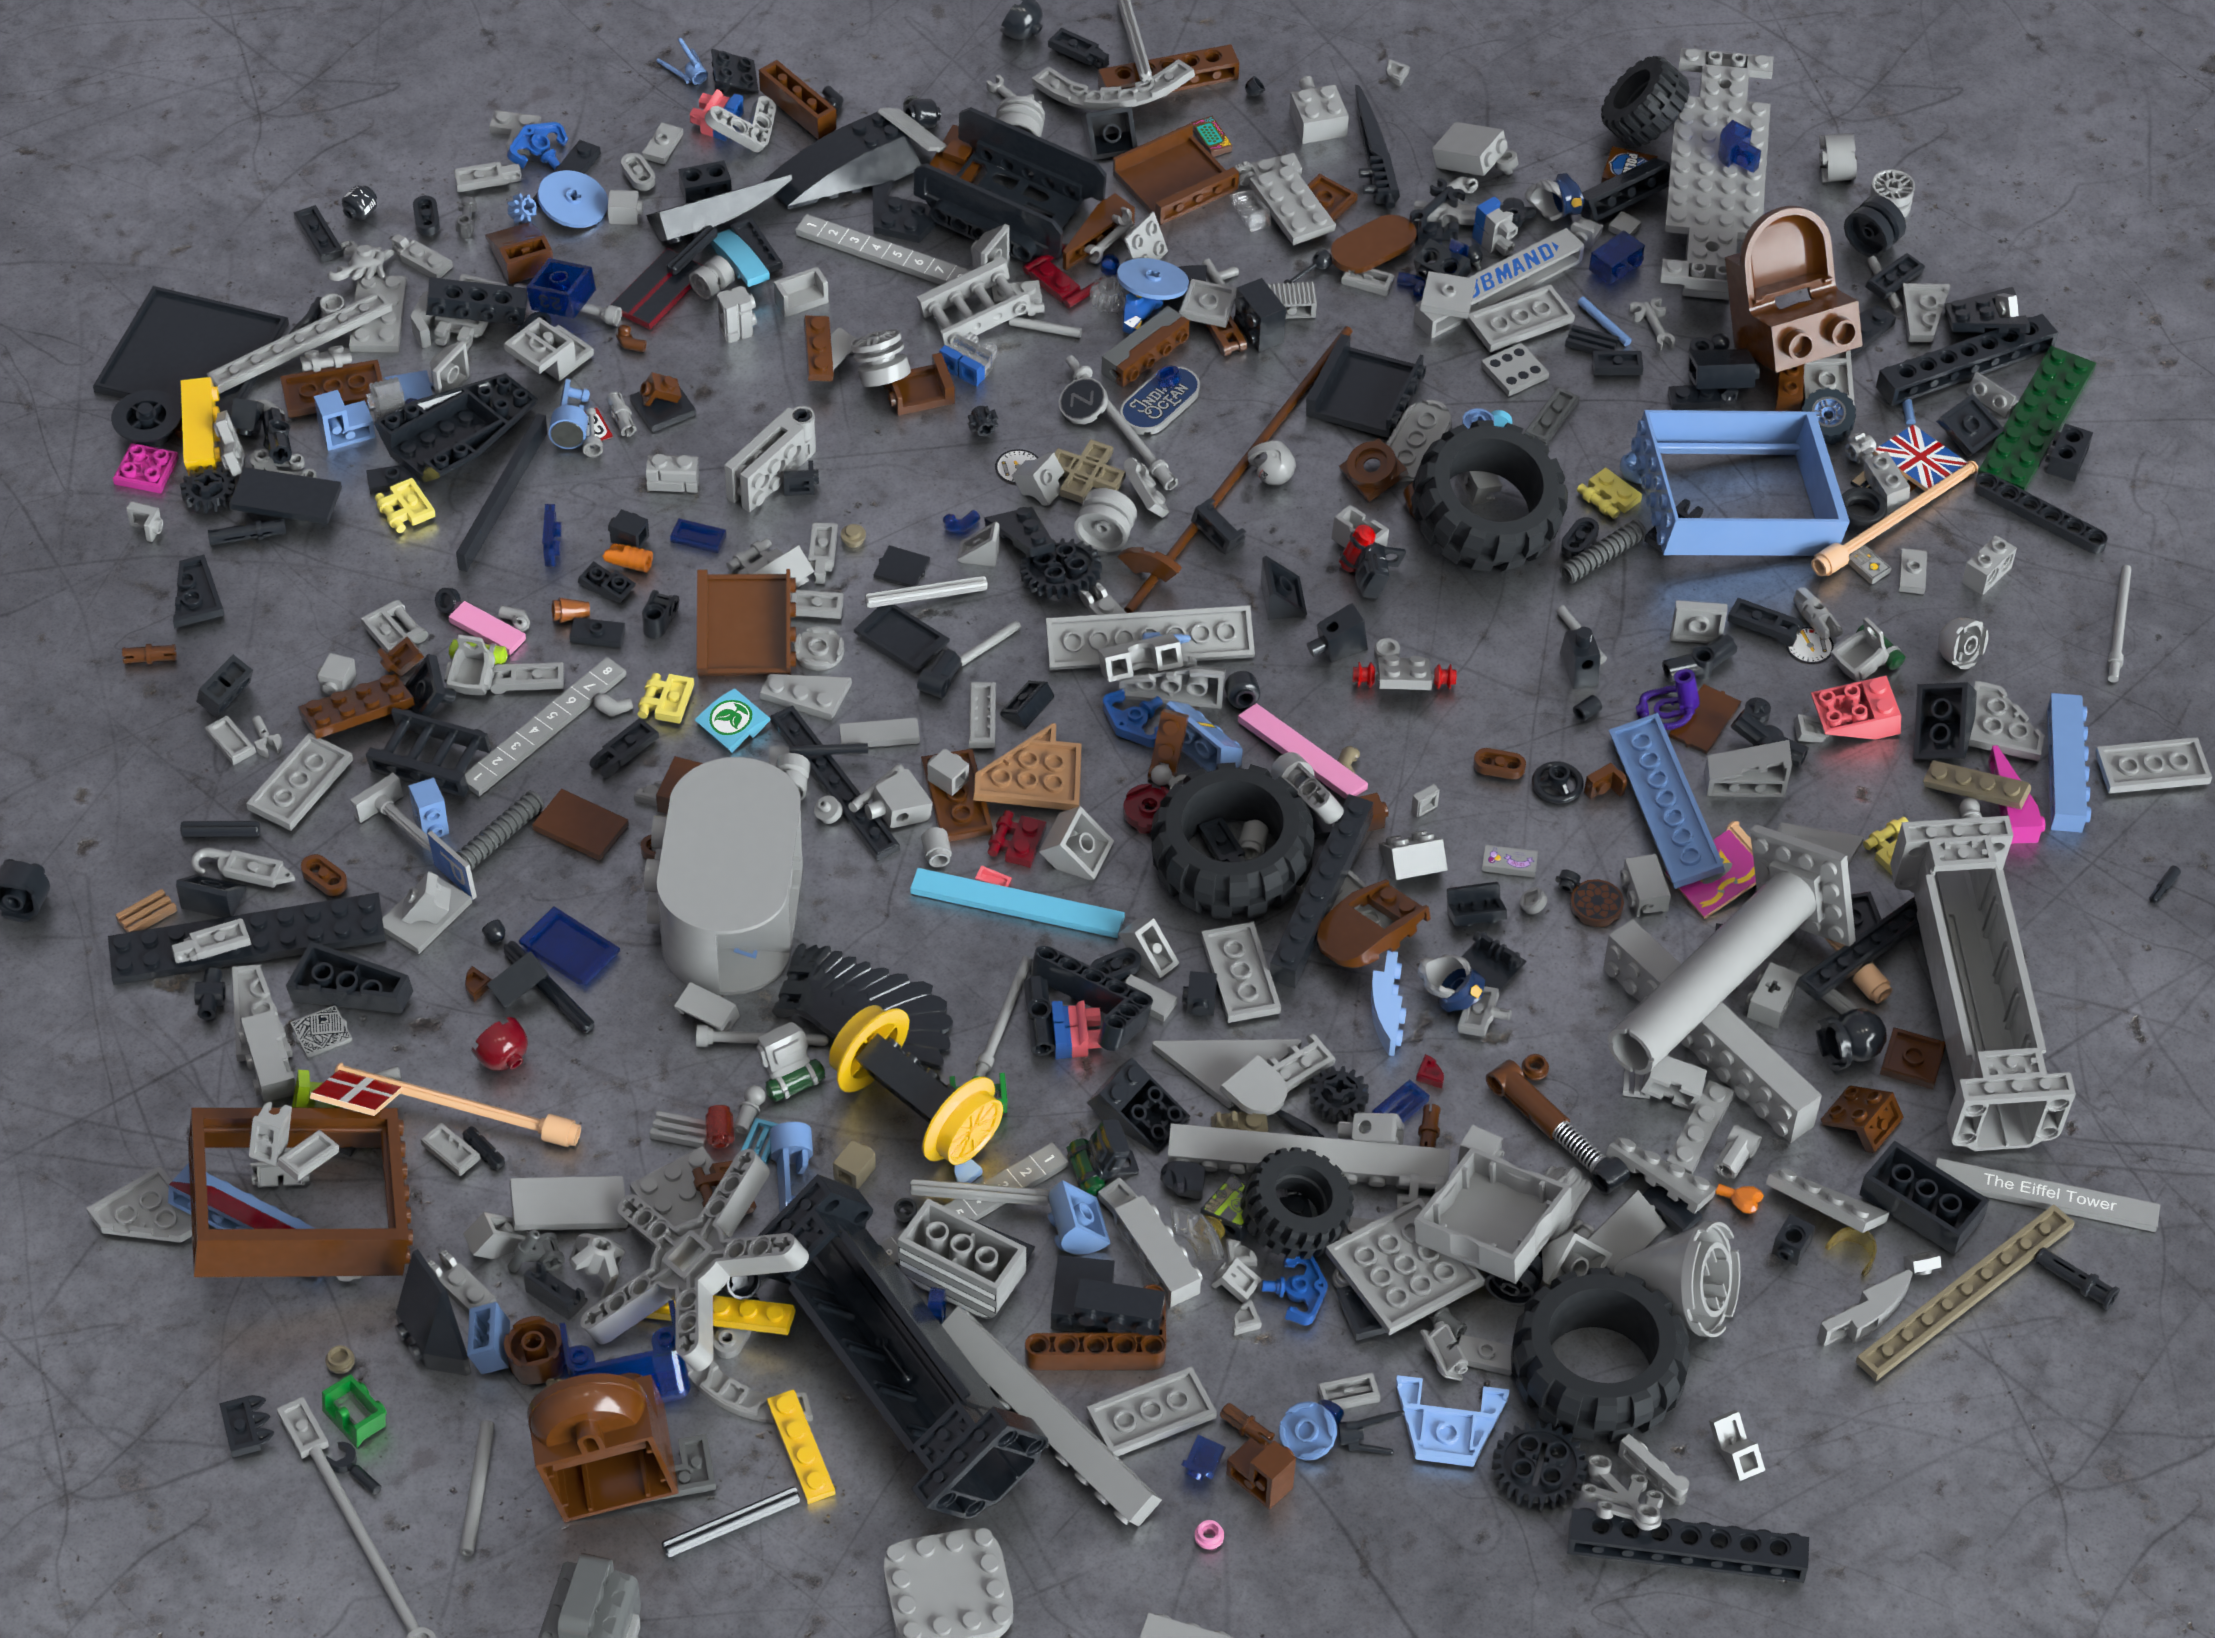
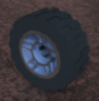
M1825 388L1822 390L1818 389L1814 393L1812 392L1805 399L1801 412H1816L1825 444L1831 445L1844 441V438L1850 435L1856 419V407L1853 405V400L1846 393H1842L1838 389Z

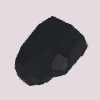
M1168 1162L1161 1169L1160 1180L1167 1188L1172 1189L1176 1195L1202 1199L1205 1167L1194 1162Z

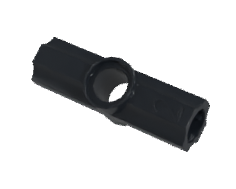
M271 407L269 410L263 411L262 414L265 434L263 446L268 449L269 457L273 459L274 463L283 464L285 461L290 460L292 456L288 436L290 425L285 421V416L280 412V408Z
M1031 976L1024 981L1031 1052L1038 1056H1047L1055 1051L1052 1006L1049 1000L1047 979L1041 976Z

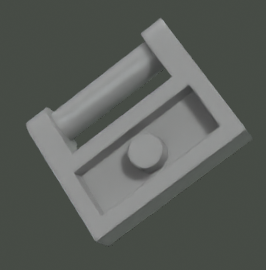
M395 600L361 618L362 626L387 653L407 636L414 643H422L428 637V632L423 627L417 625L405 611V606L399 600ZM391 616L398 617L410 632L405 633Z

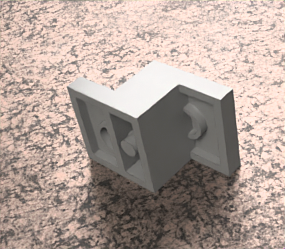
M540 317L504 343L505 351L540 374L545 371L558 381L562 380L594 355L593 347L562 326L557 325L553 327Z

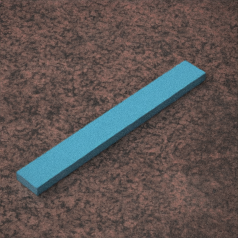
M917 868L910 888L911 894L1117 939L1125 918V912L921 868Z

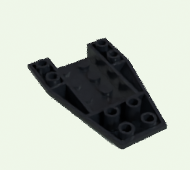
M504 373L414 400L376 420L375 427L390 457L417 477L422 483L438 479L480 456L519 422L538 403V398Z

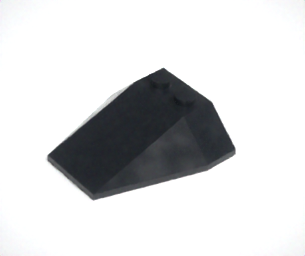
M417 1249L412 1252L398 1302L396 1332L402 1341H408L410 1344L409 1350L416 1361L421 1360L426 1369L467 1376L471 1374L469 1357L467 1356L447 1290Z

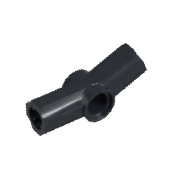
M1721 634L1706 646L1700 645L1695 647L1690 654L1663 660L1664 676L1667 681L1673 682L1677 671L1690 669L1694 672L1697 679L1709 678L1715 667L1737 652V645L1730 635Z
M1745 709L1731 724V728L1753 745L1752 747L1789 740L1792 765L1801 768L1809 747L1784 737L1783 732L1776 726H1765Z

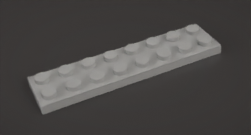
M1250 605L1046 618L1045 621L1049 670L1100 667L1098 649L1139 641L1143 639L1142 635L1144 633L1160 632L1161 635H1189L1191 640L1180 644L1182 657H1195L1197 661L1251 658L1255 655Z

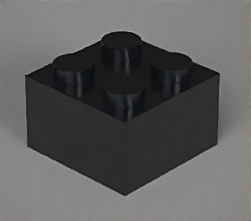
M1263 278L1237 287L1234 300L1236 308L1233 320L1237 327L1246 335L1248 343L1250 345L1253 344L1258 352L1284 343L1286 307Z

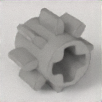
M1857 432L1848 437L1850 443L1846 444L1845 452L1850 460L1857 461L1859 464L1861 462L1865 463L1866 459L1873 457L1871 453L1876 450V443L1870 435H1865L1864 432L1860 434Z

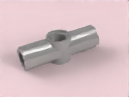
M1447 199L1428 216L1427 222H1442V227L1450 222H1457L1461 225H1474L1478 205L1460 204L1458 201V207L1453 208L1448 204ZM1415 201L1414 210H1422L1430 202Z

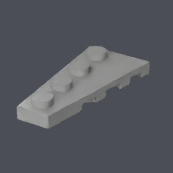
M260 965L232 967L237 1061H246L245 1054L249 1053L247 1044L241 1045L237 1030L242 1028L241 1018L274 1010L288 1058L293 1057L290 1043L287 1041L285 1030L279 1020L277 1009L270 996V991Z
M1617 1138L1609 1145L1605 1154L1610 1158L1615 1156L1621 1159L1632 1173H1643L1645 1181L1653 1187L1662 1186L1667 1189V1196L1674 1201L1682 1199L1688 1203L1687 1209L1694 1214L1715 1195L1717 1188L1710 1185L1707 1179L1699 1176L1695 1177L1685 1172L1682 1166L1670 1164L1662 1160L1657 1153L1645 1151L1637 1147L1629 1139Z

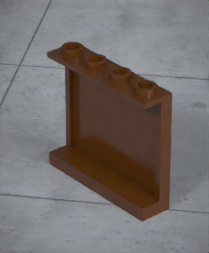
M1192 123L1177 128L1170 133L1159 136L1150 142L1113 158V176L1149 214L1151 212L1155 213L1159 225L1238 190L1239 172L1234 167L1225 170L1193 136Z
M786 569V574H708V570H697L698 676L791 675V667H796V651H791V642H796V627H791V617H796V602H791V593H796V577H791L790 569Z

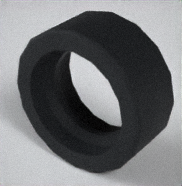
M1855 487L1848 489L1842 494L1850 521L1847 527L1849 532L1860 534L1885 517L1886 501L1875 490L1866 487ZM1864 505L1874 510L1876 514L1869 517H1861L1850 512L1848 507Z

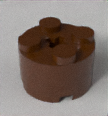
M530 1316L517 1321L513 1325V1329L504 1338V1349L513 1375L524 1385L545 1383L549 1378L560 1377L563 1374L566 1363V1350L559 1327L554 1322L552 1324L540 1316Z

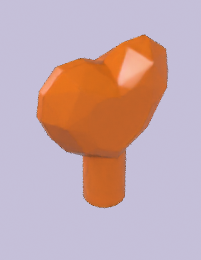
M1719 1183L1716 1189L1717 1195L1731 1199L1737 1209L1747 1214L1755 1213L1758 1209L1757 1203L1762 1201L1764 1197L1762 1191L1754 1186H1742L1734 1189Z

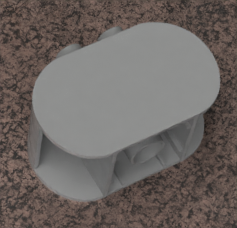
M727 757L703 763L686 773L675 785L670 796L667 816H654L651 846L652 848H657L655 859H647L645 865L644 890L649 892L647 923L660 924L662 953L672 973L686 985L691 982L716 995L744 994L769 985L785 971L791 957L803 872L801 799L798 787L791 777L767 762L745 757ZM735 948H739L741 951L753 954V951L757 950L756 959L733 951Z

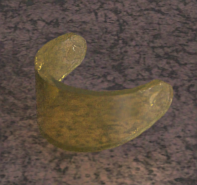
M1852 1227L1843 1228L1832 1236L1825 1249L1830 1250L1837 1243L1845 1241L1858 1243L1863 1246L1870 1256L1869 1263L1861 1273L1865 1277L1871 1271L1877 1253L1876 1241L1869 1231L1862 1233Z

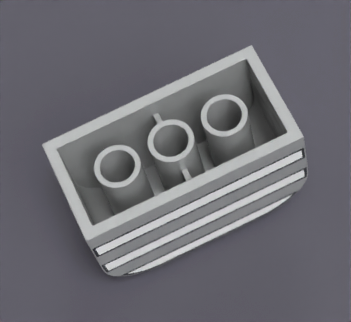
M927 1198L898 1238V1263L903 1274L919 1288L955 1306H959L977 1317L990 1319L997 1314L1025 1274L1026 1247Z

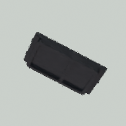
M897 605L877 607L854 629V633L860 636L861 641L907 670L916 672L950 642V638Z

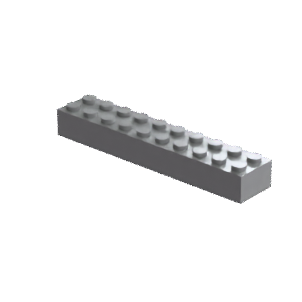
M1633 919L1609 934L1603 968L1610 977L1615 978L1623 985L1625 991L1633 995L1639 1002H1642L1681 965L1679 961ZM1723 1002L1681 1041L1683 1046L1688 1047L1697 1055L1702 1064L1707 1065L1716 1073L1720 1081L1729 1085L1739 1099L1746 1101L1760 1118L1765 1119L1773 1127L1774 1131L1779 1136L1784 1137L1789 1143H1792L1815 1126L1822 1095Z

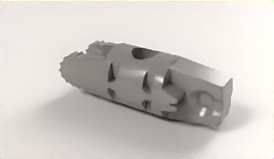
M1805 587L1796 590L1793 601L1800 614L1822 640L1829 639L1830 633L1833 637L1843 634L1839 623L1818 598Z

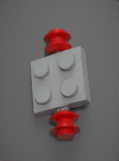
M1387 655L1385 657H1378V670H1376V673L1372 662L1369 663L1368 667H1362L1360 662H1358V667H1353L1352 682H1357L1358 688L1362 682L1367 683L1369 688H1371L1376 678V680H1379L1380 689L1431 690L1433 682L1437 690H1439L1441 685H1447L1448 689L1451 690V685H1456L1457 671L1452 669L1451 664L1447 669H1442L1440 664H1438L1434 668L1433 674V671L1430 669L1429 658L1422 656L1399 658L1395 655Z

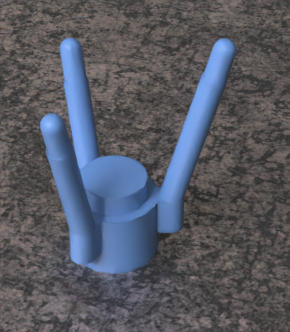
M679 38L678 42L690 60L685 66V74L657 58V63L681 77L686 84L692 81L693 84L699 85L708 77V72L703 67L697 53L693 48L689 50L682 38Z

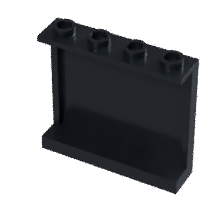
M1341 334L1306 398V416L1389 438L1393 430L1396 429L1401 419V414L1408 408L1410 397L1415 396L1419 380H1423L1425 377L1424 355L1420 354L1416 363L1413 364L1350 347V336Z

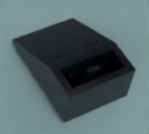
M1133 1058L1119 1066L1086 1102L1103 1120H1119L1125 1135L1156 1154L1169 1141L1171 1123L1183 1125L1190 1117Z

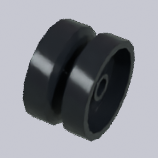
M1875 195L1867 198L1845 219L1844 231L1846 238L1856 251L1867 257H1880L1905 234L1906 222L1901 210L1892 201Z

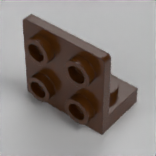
M1850 1085L1820 1120L1823 1125L1856 1130L1865 1152L1875 1153L1904 1117L1893 1092Z

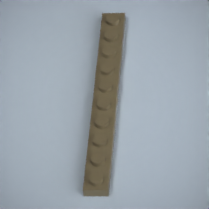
M2053 1204L1860 1353L1856 1358V1363L1877 1381L2037 1257L2043 1247H2050L2073 1229L2075 1222Z

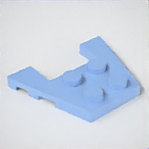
M1397 1375L1396 1388L1402 1410L1405 1411L1404 1419L1415 1459L1474 1467L1508 1400L1509 1389L1483 1386L1481 1412L1421 1405L1423 1378Z

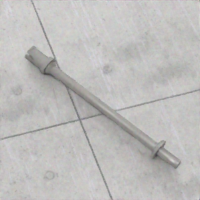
M1072 355L1066 358L1065 362L1074 372L1072 377L1074 380L1092 377L1093 372L1090 366H1081ZM1108 399L1105 411L1150 465L1149 473L1151 476L1157 478L1166 491L1174 489L1178 485V479L1169 471L1168 464L1165 460H1157Z

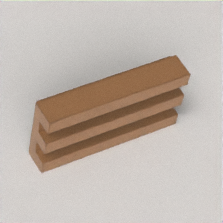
M160 889L115 914L118 923L129 933L147 929L177 912V907L174 902H171L169 896L165 895L164 890Z

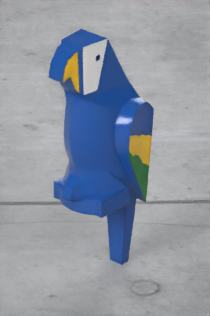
M1131 292L1126 295L1123 310V332L1131 334L1141 327L1142 321L1150 316L1153 309L1157 310L1163 306V300L1144 298Z

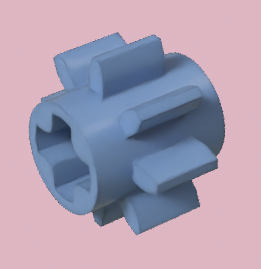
M521 193L514 195L513 200L507 202L508 215L514 219V223L520 221L523 224L531 222V217L537 215L536 203L530 198L529 194L522 196Z

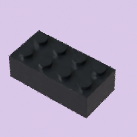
M1895 1140L1865 1174L1859 1193L1864 1199L1880 1209L1890 1212L1891 1216L1953 1255L1983 1221L1990 1201Z

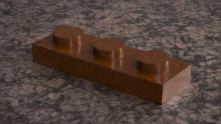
M805 315L804 332L808 380L833 381L829 316Z

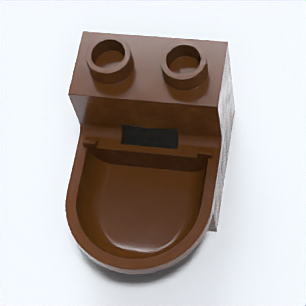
M1799 206L1779 207L1760 216L1745 234L1740 253L1725 257L1734 348L1747 349L1756 361L1777 373L1861 347L1862 335L1858 300L1836 287L1831 236L1824 221L1817 214ZM1807 288L1811 300L1798 302L1783 309L1777 307L1775 297Z
M637 1373L579 1375L550 1385L537 1394L529 1404L527 1418L531 1433L535 1467L564 1523L679 1494L665 1406L651 1375L641 1376Z

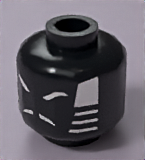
M354 186L342 198L345 216L351 220L364 221L377 208L375 192L368 186Z

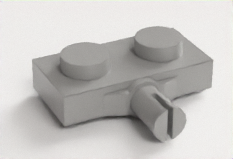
M1484 986L1482 998L1468 1009L1463 1010L1458 1023L1459 1033L1485 1037L1489 1024L1494 1018L1510 1021L1512 1010L1496 1007L1499 998L1498 988Z

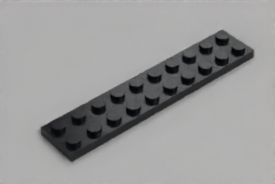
M379 892L108 936L113 985L204 971L207 968H223L303 955L311 941L332 949L386 941ZM240 918L243 919L251 945L204 959H197L196 961L190 960L176 963L172 952V945L184 942V939L190 937L189 933Z

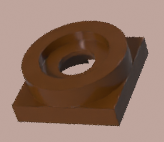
M1379 438L1375 441L1358 445L1349 454L1348 459L1339 465L1340 471L1368 502L1409 475L1407 468L1395 456L1392 448L1383 443ZM1369 459H1377L1380 461V467L1374 472H1368L1364 469L1365 462Z

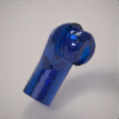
M1399 272L1397 284L1414 287L1413 293L1415 295L1423 296L1426 285L1425 280L1417 275Z

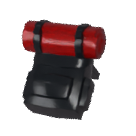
M1359 525L1355 531L1351 532L1347 546L1339 555V563H1341L1345 571L1356 572L1355 581L1363 597L1378 598L1390 577L1388 567H1399L1406 555V550L1386 547L1376 543L1374 530L1370 526ZM1388 554L1397 555V557L1393 560L1386 559V555Z

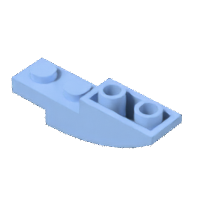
M1387 950L1384 972L1373 970L1371 1013L1374 1027L1382 1046L1389 1056H1394L1395 1047L1401 1046L1403 1030L1398 1029L1399 1024L1405 1023L1406 1008L1401 1007L1403 996H1398L1399 985L1394 984L1395 979H1400L1402 963H1397L1398 952Z

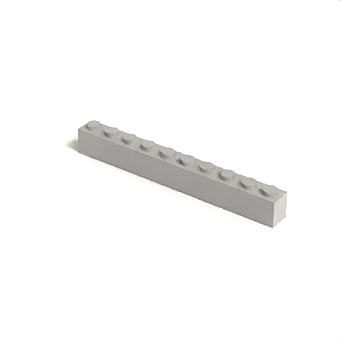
M1172 1123L1170 1128L1168 1162H1194L1204 1166L1205 1171L1210 1172L1217 1171V1169H1228L1230 1173L1244 1174L1245 1171L1253 1172L1257 1164L1269 1153H1275L1276 1150L1287 1148L1289 1151L1291 1147H1299L1301 1151L1310 1149L1316 1151V1155L1320 1157L1323 1155L1330 1159L1329 1162L1333 1166L1337 1165L1342 1170V1177L1346 1176L1350 1185L1357 1182H1367L1373 1187H1383L1385 1184L1396 1185L1399 1189L1409 1190L1410 1187L1398 1186L1399 1175L1411 1176V1173L1419 1174V1177L1436 1178L1437 1175L1445 1176V1179H1448L1450 1149ZM1424 1188L1428 1192H1435V1189Z
M957 1306L941 1325L990 1390L994 1389L999 1394L997 1397L999 1402L1008 1410L1013 1408L1018 1414L1032 1418L1048 1438L1049 1442L1046 1447L1048 1448L1051 1445L1057 1451L1055 1457L1066 1467L1071 1464L1077 1470L1074 1474L1076 1478L1086 1486L1091 1484L1096 1489L1094 1495L1102 1503L1113 1505L1117 1509L1114 1515L1126 1525L1131 1522L1140 1526L1162 1499L968 1311Z

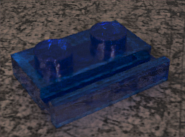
M545 504L542 544H544L545 566H555L556 556L561 554V543L557 541V537H562V522H557L555 504Z

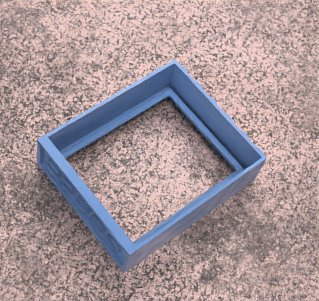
M1644 410L1642 419L1637 423V433L1632 438L1631 450L1635 452L1637 458L1636 468L1642 476L1641 486L1647 494L1646 504L1651 509L1652 525L1656 527L1657 543L1661 545L1663 555L1815 556L1832 543L1841 544L1850 521L1816 412ZM1661 454L1796 455L1815 519L1678 518Z

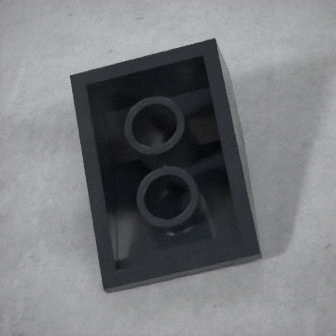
M1968 682L1917 684L1914 760L1965 759L1976 716L1977 691Z

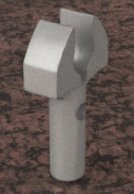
M253 717L252 723L260 737L259 740L254 741L257 753L269 758L266 748L267 744L274 746L277 754H279L283 746L279 733L270 735L262 717Z

